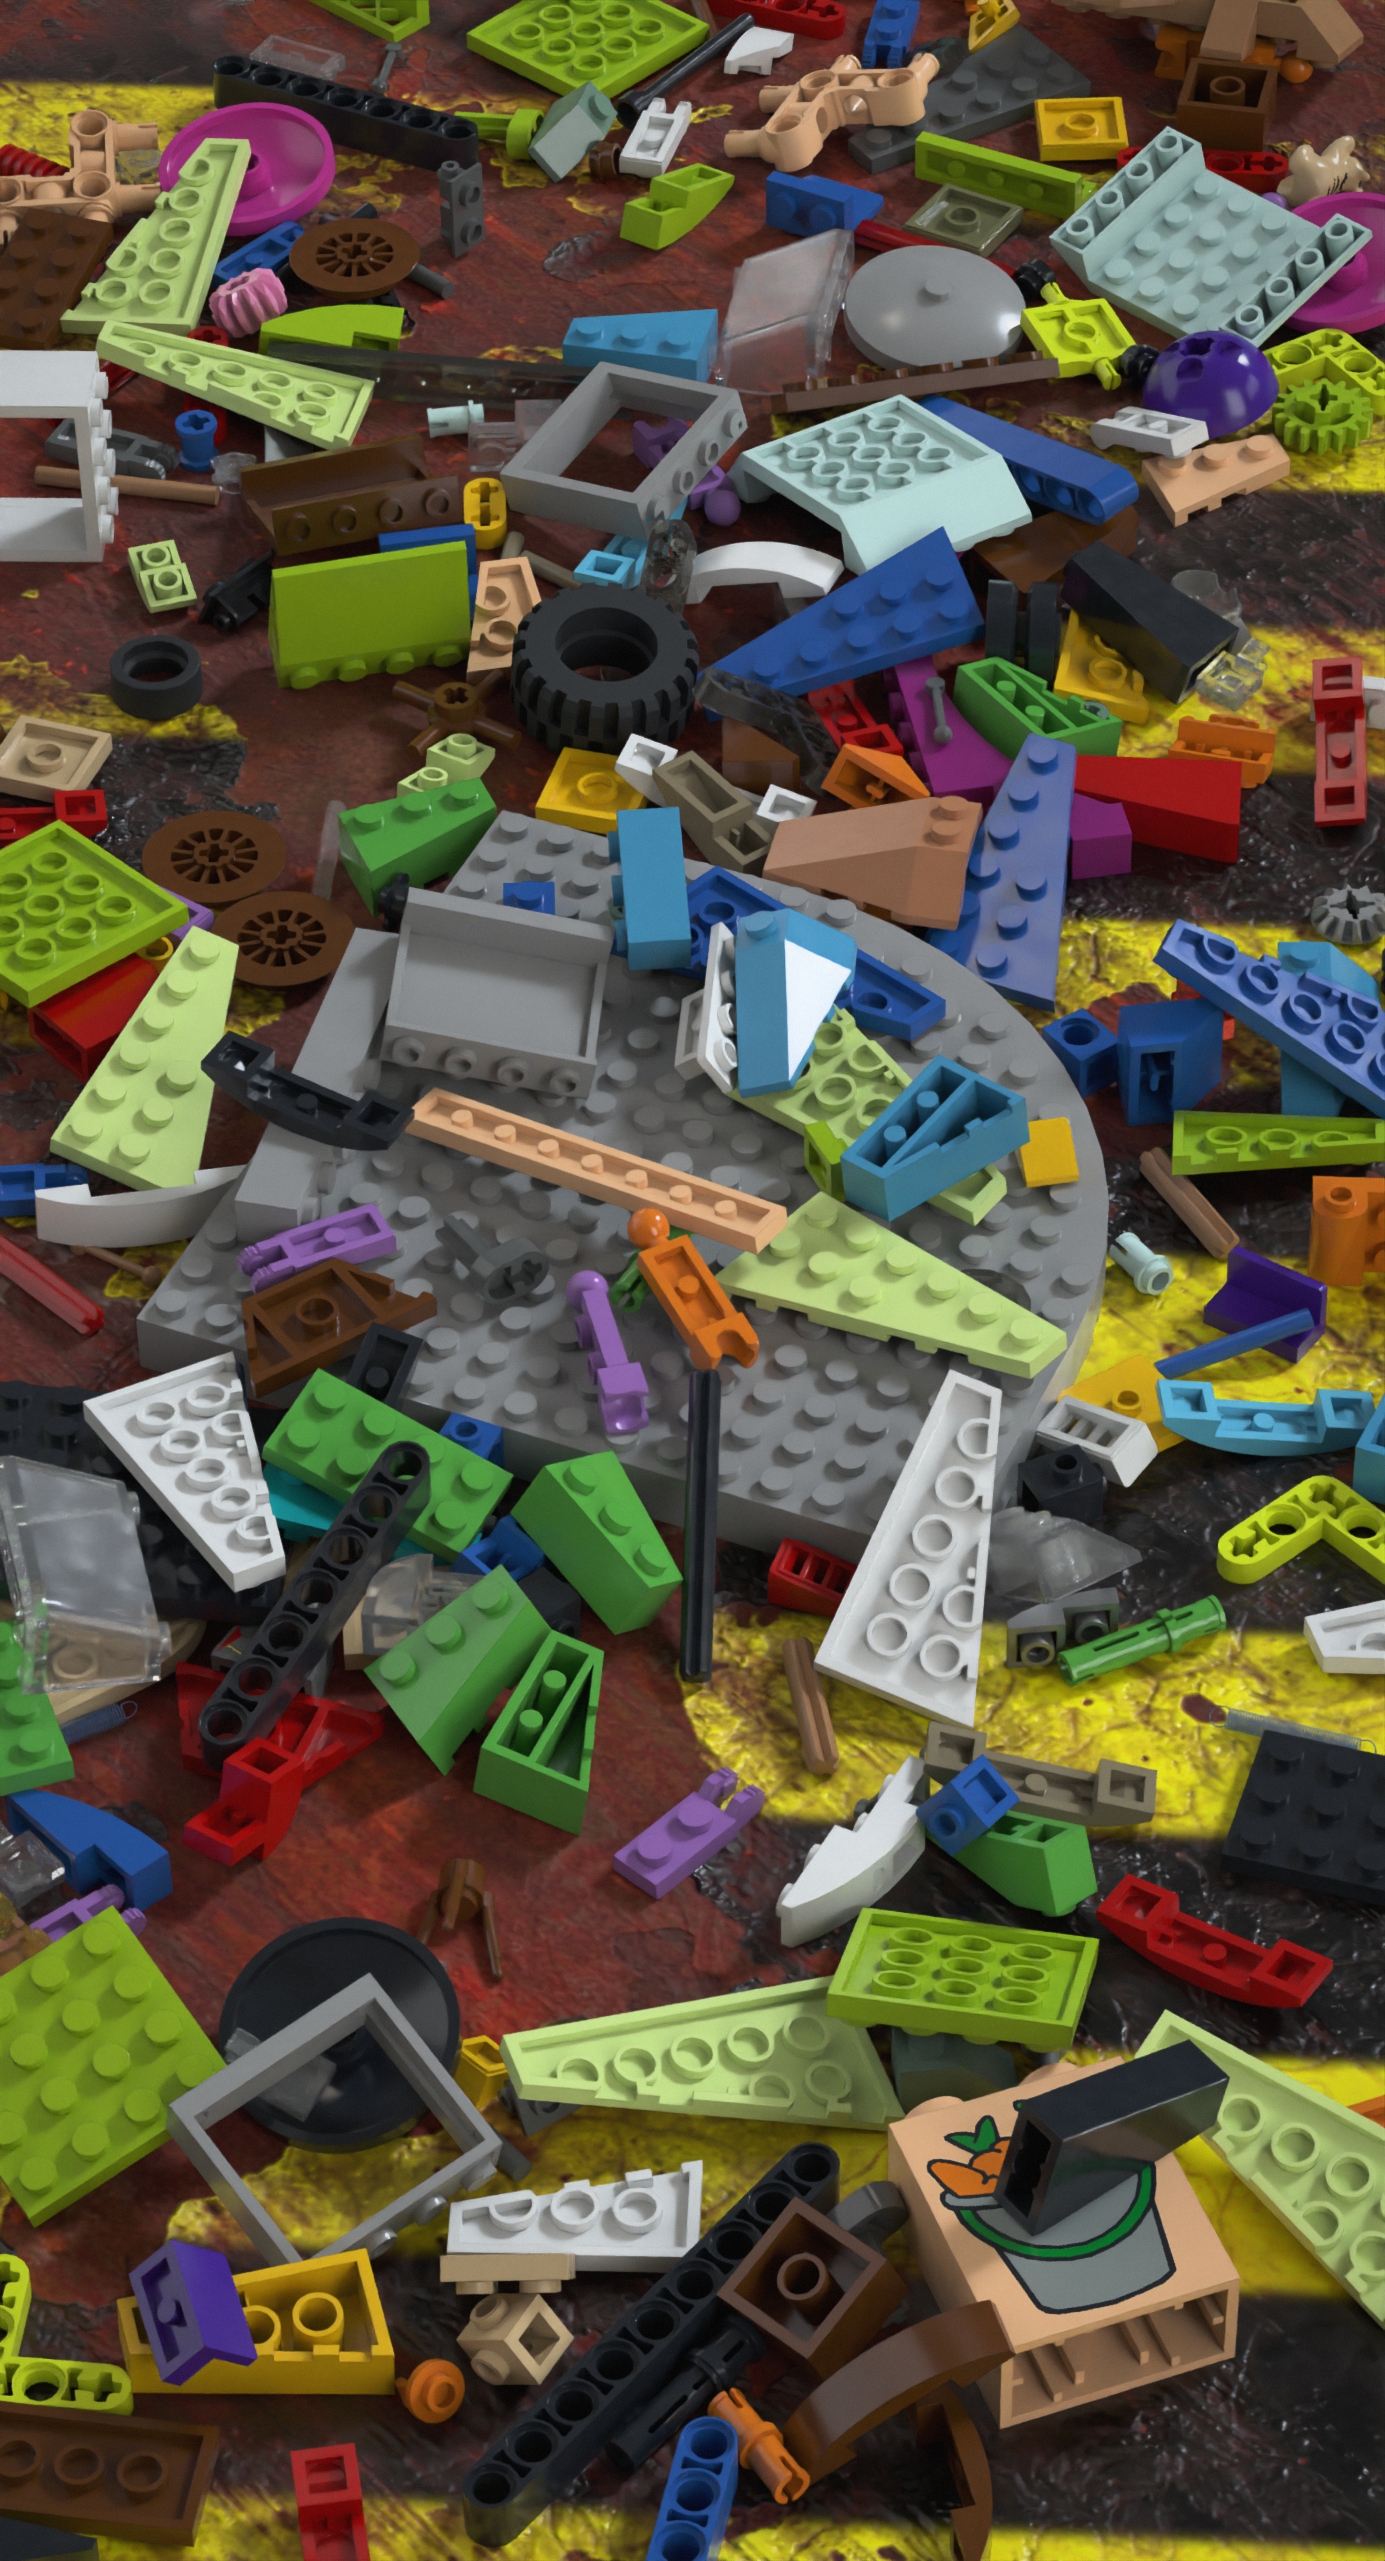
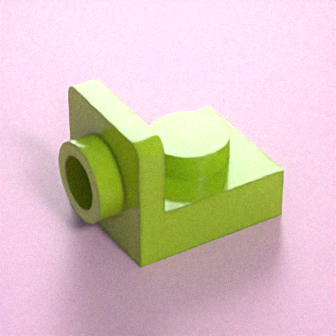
M824 1120L805 1125V1168L822 1192L839 1202L847 1201L840 1156L848 1149L846 1142L842 1138L837 1139Z

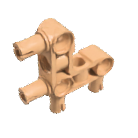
M918 53L913 57L912 62L907 68L861 69V64L855 56L847 55L844 57V55H840L829 70L824 69L811 72L795 85L764 86V89H761L759 94L761 111L763 113L775 112L761 130H730L724 139L726 155L729 158L761 157L767 163H774L776 170L780 172H794L803 169L812 162L813 158L823 148L824 140L832 130L837 129L839 126L846 124H874V126H906L913 124L925 115L923 101L928 93V83L939 71L938 60L930 53H925L923 57L922 53Z
M91 109L81 111L74 115L70 123V172H65L63 176L32 177L30 174L0 176V258L29 208L112 224L115 220H118V217H122V213L154 211L156 209L154 202L161 194L160 182L142 185H120V181L116 182L115 156H119V152L159 150L157 121L117 124V120L108 118L101 111ZM111 243L103 256L107 255L110 252Z

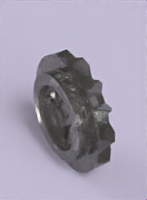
M957 36L941 37L934 41L928 40L923 45L915 46L912 51L907 52L903 56L901 64L903 68H907L916 54L922 53L923 57L925 53H930L935 56L939 63V71L933 76L936 77L959 67L970 54L967 40L960 39Z

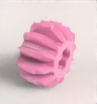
M255 268L251 272L244 271L240 276L230 278L229 282L220 285L217 291L210 296L209 307L217 327L226 331L228 337L241 338L248 333L253 334L261 329L263 322L278 318L287 309L288 300L285 296L283 285L279 278L275 277L271 269Z

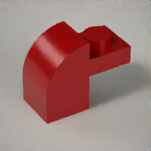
M260 1737L249 1742L224 1760L219 1800L184 1824L182 1844L206 1855L212 1861L222 1863L228 1867L233 1866L246 1855H250L260 1861L265 1860L281 1842L295 1816L302 1791L306 1759Z

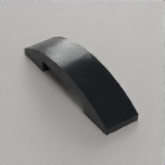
M230 1030L201 1061V1070L242 1105L286 1130L327 1145L360 1151L388 1150L415 1118L414 1109L370 1090L359 1101H356L275 1066L274 1049Z

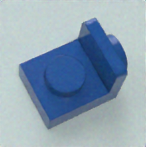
M981 1754L942 1789L921 1804L915 1813L949 1855H955L992 1826L1020 1798L987 1758Z

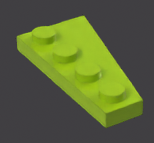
M1174 1110L1171 1176L1339 1164L1365 1165L1371 1162L1385 1161V1119Z

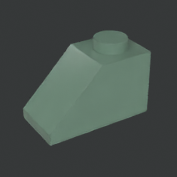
M588 81L552 104L527 151L556 183L606 136L618 113L613 108L609 98L605 94L600 93L591 81Z
M892 2026L891 2075L895 2094L905 2116L918 2105L933 2098L952 2096L965 2102L1018 2086L1012 2054L996 2044H975L966 2041L962 2035L937 2032L931 2036H916L904 2032L900 2026Z

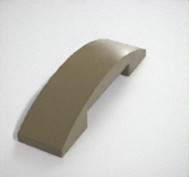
M933 1721L929 1722L923 1772L943 1786L983 1754L1020 1798L1009 1809L1010 1811L1088 1827L1123 1826L1152 1821L1155 1811L1157 1770L1100 1758L1096 1772H1086L986 1750L987 1733Z

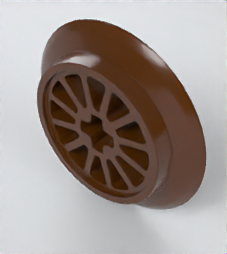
M367 218L341 219L316 226L301 235L295 241L289 253V263L298 277L311 284L322 294L344 300L368 299L390 291L401 279L412 272L420 258L418 243L409 232L395 224Z
M205 811L180 817L156 831L143 849L141 863L145 876L153 883L208 909L226 908L241 900L257 895L262 889L271 884L285 866L287 848L280 833L262 819L234 811Z
M277 891L255 895L232 905L215 920L209 932L239 945L235 978L261 990L285 992L311 986L337 969L353 936L355 927L348 914L342 908L323 897L304 892Z

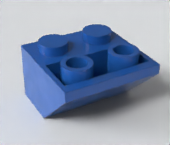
M1205 997L1119 1006L1116 1088L1127 1127L1174 1122V1110L1190 1111L1220 1082L1223 1009L1214 1006Z

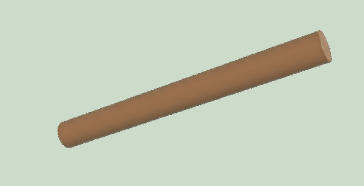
M39 465L36 467L34 476L36 484L81 489L79 470ZM116 474L114 477H109L110 486L118 487L119 494L217 505L219 501L220 491L218 486Z

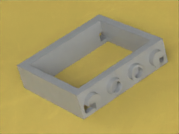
M600 361L504 467L499 475L511 511L648 541L712 467L717 464L720 458L748 428L740 396L736 389ZM621 407L695 422L633 493L559 477ZM650 517L651 520L647 523L646 518Z
M370 1972L174 2100L168 2106L165 2128L271 2267L303 2260L204 2130L363 2025L366 2026L461 2148L464 2155L310 2259L366 2248L369 2260H373L386 2252L396 2242L398 2238L396 2234L413 2222L417 2226L429 2223L446 2208L448 2204L446 2200L463 2188L467 2192L479 2189L497 2172L495 2166H497L503 2142Z

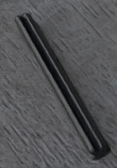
M697 1369L689 1377L682 1574L684 1580L682 1581L679 1673L682 1680L690 1684L706 1683L712 1677L721 1379L718 1371L713 1369Z

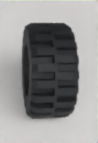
M595 582L583 583L579 586V589L572 591L569 587L561 589L553 594L552 600L546 597L532 607V612L523 617L518 625V633L514 635L510 699L514 704V713L518 721L524 727L526 726V732L539 744L545 741L546 748L559 756L564 747L620 756L631 733L666 746L668 741L670 743L675 741L685 731V725L690 722L694 712L699 655L698 643L695 635L689 629L690 625L678 611L672 613L673 607L660 597L654 600L649 597L648 591L638 587L628 590L622 588L621 583L608 582V586H595ZM602 665L623 669L632 673L635 677L622 681L606 682L592 680L573 671L583 667Z

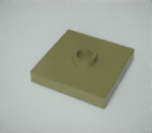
M946 183L902 226V231L987 258L1023 222V208Z

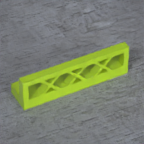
M308 0L391 43L398 42L430 24L429 0ZM354 6H371L373 8L358 9ZM383 21H401V22L398 23V24L395 25V26H391V25H389V24H387V23H385V22H383Z
M925 131L915 140V177L941 185L948 183L1017 206L1064 219H1069L1097 193V183L1083 180L1082 174Z

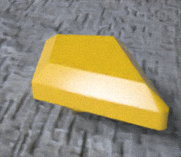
M1012 0L977 1L980 10L970 16L968 51L971 55L1011 29L1018 22L1021 14Z

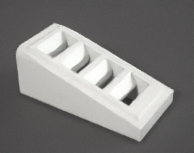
M1067 1395L1056 1404L1041 1421L1036 1430V1441L1054 1451L1079 1444L1091 1463L1096 1462L1101 1466L1107 1480L1125 1487H1129L1158 1453V1447L1145 1422ZM1075 1419L1079 1420L1068 1434L1064 1433Z

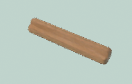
M1155 1147L1150 1152L1144 1151L1139 1157L1141 1161L1139 1170L1216 1259L1223 1261L1228 1257V1253L1238 1245L1240 1241L1238 1235L1186 1175L1171 1176L1172 1159L1162 1148Z
M801 1637L797 1640L789 1638L782 1645V1659L808 1770L815 1776H820L824 1773L832 1775L839 1768V1753L820 1673L813 1669L815 1660L813 1644L806 1637Z

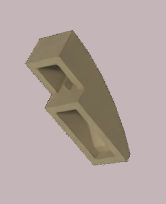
M693 750L652 769V778L669 807H679L680 824L713 866L717 865L721 868L762 878L763 868L774 837L752 819V802Z

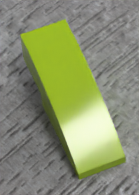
M696 163L651 178L648 196L625 203L620 238L654 250H659L674 243L690 232L714 209L732 187L735 176Z
M336 305L286 314L262 323L258 354L348 370L351 355L396 363L405 308L381 305Z

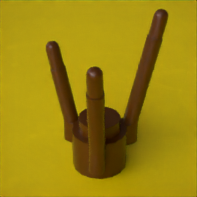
M456 1858L447 1861L441 1867L438 1889L430 1893L428 1909L416 1939L427 1946L440 1913L444 1914L442 1929L445 1932L453 1930L455 1921L469 1920L475 1913L481 1914L492 1978L494 1981L499 1982L503 1979L504 1974L494 1918L495 1895L485 1890L486 1871L478 1862L472 1859Z

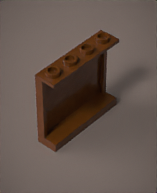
M419 434L237 468L243 513L278 556L378 538V534L425 529L464 521L458 475L451 474L436 477L426 467L423 440Z

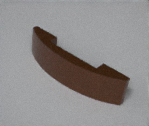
M990 2299L944 2312L915 2324L865 2351L813 2391L795 2410L780 2431L783 2435L785 2449L798 2465L809 2474V2486L857 2456L852 2441L950 2379L964 2389L1016 2356L996 2304Z
M944 2383L904 2408L916 2447L937 2442L942 2443L963 2508L950 2510V2552L953 2561H990L993 2501L989 2465L984 2447L970 2416L954 2392Z

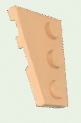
M1274 434L1255 435L1249 439L1224 444H1211L1204 448L1194 449L1189 455L1178 459H1167L1162 455L1142 460V477L1174 528L1188 522L1189 513L1200 508L1210 512L1221 507L1222 498L1235 492L1247 495L1288 476L1290 473V458Z
M527 556L480 562L466 683L469 685L478 684L495 669L504 672L507 679L511 680L514 635L518 633V625L523 617L532 612V607L542 601Z

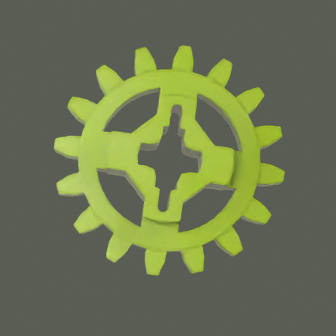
M1322 378L1321 381L1316 382V385H1313L1311 381L1306 379L1303 380V387L1298 388L1290 384L1287 386V394L1278 393L1276 403L1273 404L1272 425H1274L1275 436H1284L1285 445L1299 443L1300 452H1305L1312 447V450L1316 451L1318 455H1323L1325 451H1329V448L1340 454L1342 453L1343 445L1355 449L1358 447L1359 439L1367 440L1369 438V430L1373 426L1374 408H1371L1370 397H1361V389L1358 387L1346 390V382L1340 381L1334 386L1333 382H1329L1327 378Z

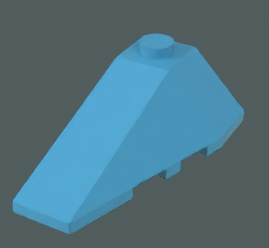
M790 908L771 912L759 911L750 916L739 918L735 946L738 1090L741 1098L793 1089L816 1048L813 1038L822 1023H830L836 1012L833 1002L840 990L848 991L854 980L858 947L855 938Z
M1278 942L1277 959L1281 960L1280 969L1299 977L1305 971H1308L1372 997L1380 1004L1378 981L1330 942ZM1278 1048L1281 1115L1338 1117L1347 1096L1333 1084L1311 1069L1302 1066L1295 1058Z

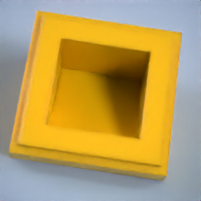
M1060 1117L1028 1122L1030 1142L1015 1150L1026 1188L1079 1181V1171L1068 1119Z
M486 2035L463 2040L460 2061L453 2078L477 2110L497 2096V2092L504 2088V2081L510 2077L499 2052L500 2046Z

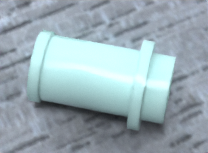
M468 400V405L437 409L427 408L430 438L463 433H472V437H477L476 432L485 431L483 405L473 404V400Z
M1131 1232L1123 1233L1115 1239L1128 1252L1124 1254L1116 1246L1111 1245L1109 1256L1134 1278V1286L1141 1293L1158 1295L1171 1285L1174 1274L1171 1270V1262L1164 1255H1155Z

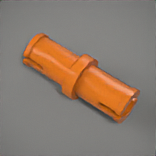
M730 2388L729 2395L735 2401V2404L728 2397L725 2390L720 2392L709 2404L707 2414L710 2417L724 2419L734 2427L738 2435V2462L743 2468L756 2472L778 2503L786 2504L788 2501V2497L782 2489L787 2492L792 2501L798 2499L808 2488L810 2476L804 2468L798 2465L783 2446V2435L773 2423L763 2422L739 2389Z

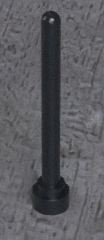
M749 13L740 15L645 90H630L615 101L613 106L618 113L616 115L617 120L624 127L633 130L643 110L647 111L654 97L663 98L738 40L747 30L753 28L755 24L754 17Z

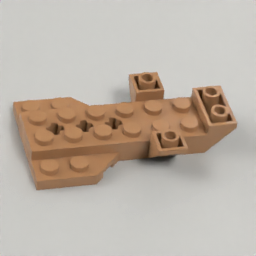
M1051 0V3L1065 6V9L1071 12L1082 13L1094 9L1106 12V16L1115 19H1127L1131 15L1147 17L1146 22L1154 25H1167L1172 23V21L1186 23L1187 28L1190 30L1205 32L1200 47V56L1214 58L1213 60L1242 62L1255 51L1256 35L1269 36V40L1276 44L1288 45L1294 44L1297 41L1296 58L1310 60L1309 64L1314 67L1332 68L1363 43L1364 34L1337 0Z

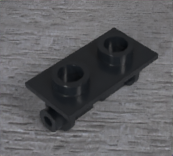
M272 549L258 560L255 557H251L239 567L235 576L224 582L221 579L212 584L203 595L202 601L205 604L198 623L202 625L210 618H213V624L220 632H234L258 614L259 609L249 599H252L262 610L270 606L272 570L275 569L271 564L276 552Z

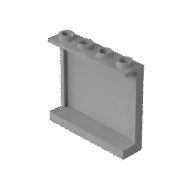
M409 887L401 921L379 1060L588 1100L598 1059H595L606 969L613 944L615 927Z

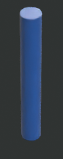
M1306 1307L1154 1362L1153 1366L1167 1380H1172L1314 1328V1322L1310 1311Z

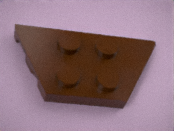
M333 1258L242 1300V1316L252 1395L257 1400L316 1372L318 1368L323 1369L359 1352L372 1321L404 1331L436 1316L437 1299L433 1294L425 1291L417 1298L396 1291L393 1279L377 1273L363 1272L356 1265Z

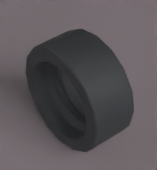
M166 635L139 637L126 642L118 648L109 662L113 701L123 712L136 718L157 720L178 716L194 707L203 694L200 654L191 643L178 637ZM155 672L178 675L166 681L152 683L135 679L147 673Z

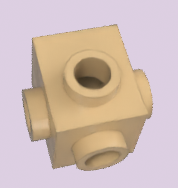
M494 2293L481 2300L474 2307L470 2315L471 2321L456 2341L472 2359L471 2366L476 2374L493 2385H540L574 2337L539 2293Z

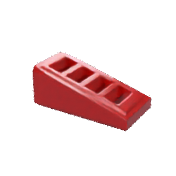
M784 1538L768 1574V1603L834 1618L858 1566L806 1543ZM836 1588H845L843 1594L835 1591Z

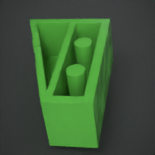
M998 656L958 666L952 703L962 717L983 739L1015 762L1029 733L1076 745L1077 755L1117 756L1123 725L1122 719L1109 714L1106 716V720L1088 712L1084 709L1085 700L1072 694L1068 697L1067 701L1047 691V681Z
M613 1450L545 1465L510 1512L614 1635L649 1626L684 1580Z
M551 1629L481 1746L473 1792L574 1835H580L589 1789V1774L604 1651Z

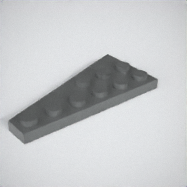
M1018 23L927 85L928 93L923 101L925 108L923 118L906 126H874V124H870L848 139V155L873 175L915 160V140L923 131L965 142L1034 117V100L1088 98L1091 93V81Z

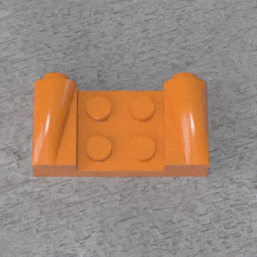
M1313 1176L1308 1277L1330 1286L1362 1287L1363 1272L1385 1273V1178Z

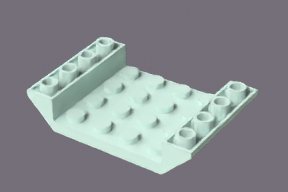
M1167 126L1063 223L1049 239L1052 246L1091 293L1105 298L1106 301L1175 338L1180 339L1195 332L1224 331L1238 335L1258 348L1351 259L1373 235L1371 230L1338 213L1320 228L1209 171L1205 166L1201 143Z
M902 394L744 451L726 474L732 480L733 493L744 502H764L772 494L779 492L840 531L845 567L859 576L942 526L946 530L954 551L962 552L971 549L975 543L993 536L1009 535L1015 528L1032 522V513L1000 453Z

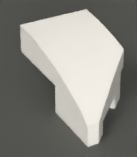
M760 27L750 28L738 39L725 60L724 73L737 74L738 71L744 70L771 75L772 59L792 51L794 34Z

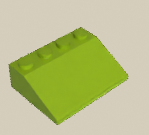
M465 540L273 569L271 576L268 640L279 688L292 686L295 689H306L322 681L340 679L341 681L351 682L362 679L367 674L380 672L402 674L412 670L414 667L432 664L438 667H448L457 664L461 660L468 659L471 626Z

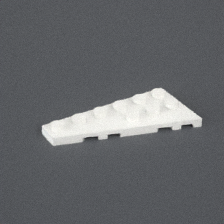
M950 1369L815 1657L813 1669L943 1724L973 1730L1002 1390Z

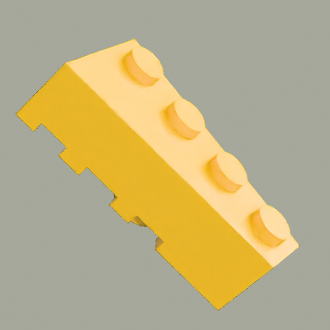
M366 2248L232 2275L258 2358L249 2366L214 2358L181 2386L161 2381L136 2296L117 2299L119 2337L127 2373L131 2379L132 2393L395 2395L394 2352Z

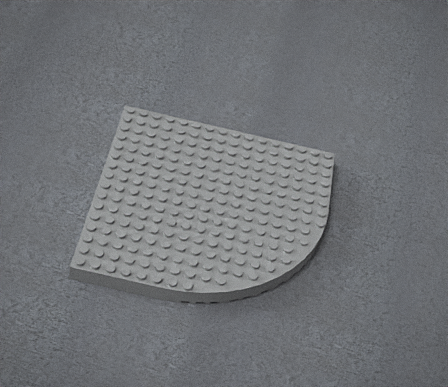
M502 810L443 894L503 905V883H521L524 881L554 882L556 916L609 926V901L612 899L611 876L618 875L617 862L609 863L607 837ZM684 858L686 886L715 866ZM722 868L790 909L855 938L858 949L945 999L946 1016L912 1041L860 1026L856 1027L868 1040H875L912 1080L940 1054L1026 1098L1028 1122L1060 1117L1067 1118L1072 1133L1079 1181L1026 1188L1014 1150L992 1163L1006 1178L1007 1193L975 1227L927 1201L890 1222L848 1200L841 1202L1066 1332L1067 1349L1032 1379L970 1364L965 1354L938 1348L935 1354L916 1350L915 1342L891 1335L888 1342L809 1322L807 1313L779 1306L776 1312L756 1308L754 1299L733 1294L730 1302L737 1313L742 1312L755 1331L759 1340V1353L755 1364L751 1368L741 1367L738 1361L728 1354H722L721 1360L715 1368L721 1379L716 1538L773 1555L777 1554L783 1539L789 1538L811 1545L858 1566L950 1369L1002 1390L990 1524L991 1533L1017 1487L1018 1464L1031 1460L1041 1444L1036 1441V1430L1039 1424L1056 1406V1401L1062 1390L1075 1383L1093 1343V1332L1101 1311L1106 1277L1109 1196L1103 1154L1088 1109L1064 1065L1032 1024L993 987L949 955L893 924L856 909L855 904L849 900H832L807 892L800 887H791L754 875ZM612 954L609 955L595 1053V1059H598L588 1100L518 1086H509L466 1076H457L425 1068L405 1066L383 1060L381 1062V1076L376 1090H370L412 1108L436 1087L786 1207L787 1217L821 1191L804 1166V1136L723 1094L706 1072L686 1081L674 1068L682 998L704 989L705 981L664 969L628 971L627 959ZM405 1130L388 1150L360 1151L350 1149L347 1158L339 1159L336 1181L330 1195L324 1194L322 1198L320 1219L370 1203L375 1204L396 1237L397 1251L355 1265L363 1272L377 1273L393 1279L396 1291L415 1298L425 1291L433 1294L437 1299L436 1316L402 1331L424 1339V1345L401 1413L438 1434L452 1412L503 1427L505 1470L513 1474L514 1478L531 1483L545 1465L613 1450L649 1517L684 1528L689 1377L694 1370H697L689 1356L690 1348L653 1291L644 1300L642 1307L635 1313L621 1311V1308L631 1297L630 1294L626 1293L617 1306L612 1303L610 1296H608V1302L629 1364L640 1362L647 1383L648 1396L643 1398L649 1417V1426L628 1433H606L598 1410V1385H592L587 1367V1353L590 1350L589 1347H579L575 1331L574 1318L576 1315H582L583 1312L574 1309L566 1297L568 1281L573 1275L583 1270L595 1271L601 1274L608 1283L609 1291L629 1268V1258L637 1249L630 1242L627 1233V1223L635 1212L406 1133ZM252 1157L137 1316L136 1325L140 1365L142 1367L166 1374L233 1351L235 1361L241 1363L244 1367L247 1398L256 1400L252 1395L241 1305L242 1300L255 1294L249 1284L251 1282L250 1276L242 1274L236 1263L240 1252L250 1245L254 1246L256 1243L239 1241L237 1239L234 1199L251 1164ZM453 1215L457 1220L462 1218L491 1248L515 1238H527L547 1257L549 1262L548 1273L543 1282L531 1292L501 1305L490 1304L472 1287L469 1281L470 1272L437 1239L436 1230L444 1227L443 1219L445 1217ZM696 1233L691 1239V1242L713 1276L745 1252V1250ZM358 1352L321 1370L346 1382ZM314 1373L256 1401L283 1409L291 1408Z

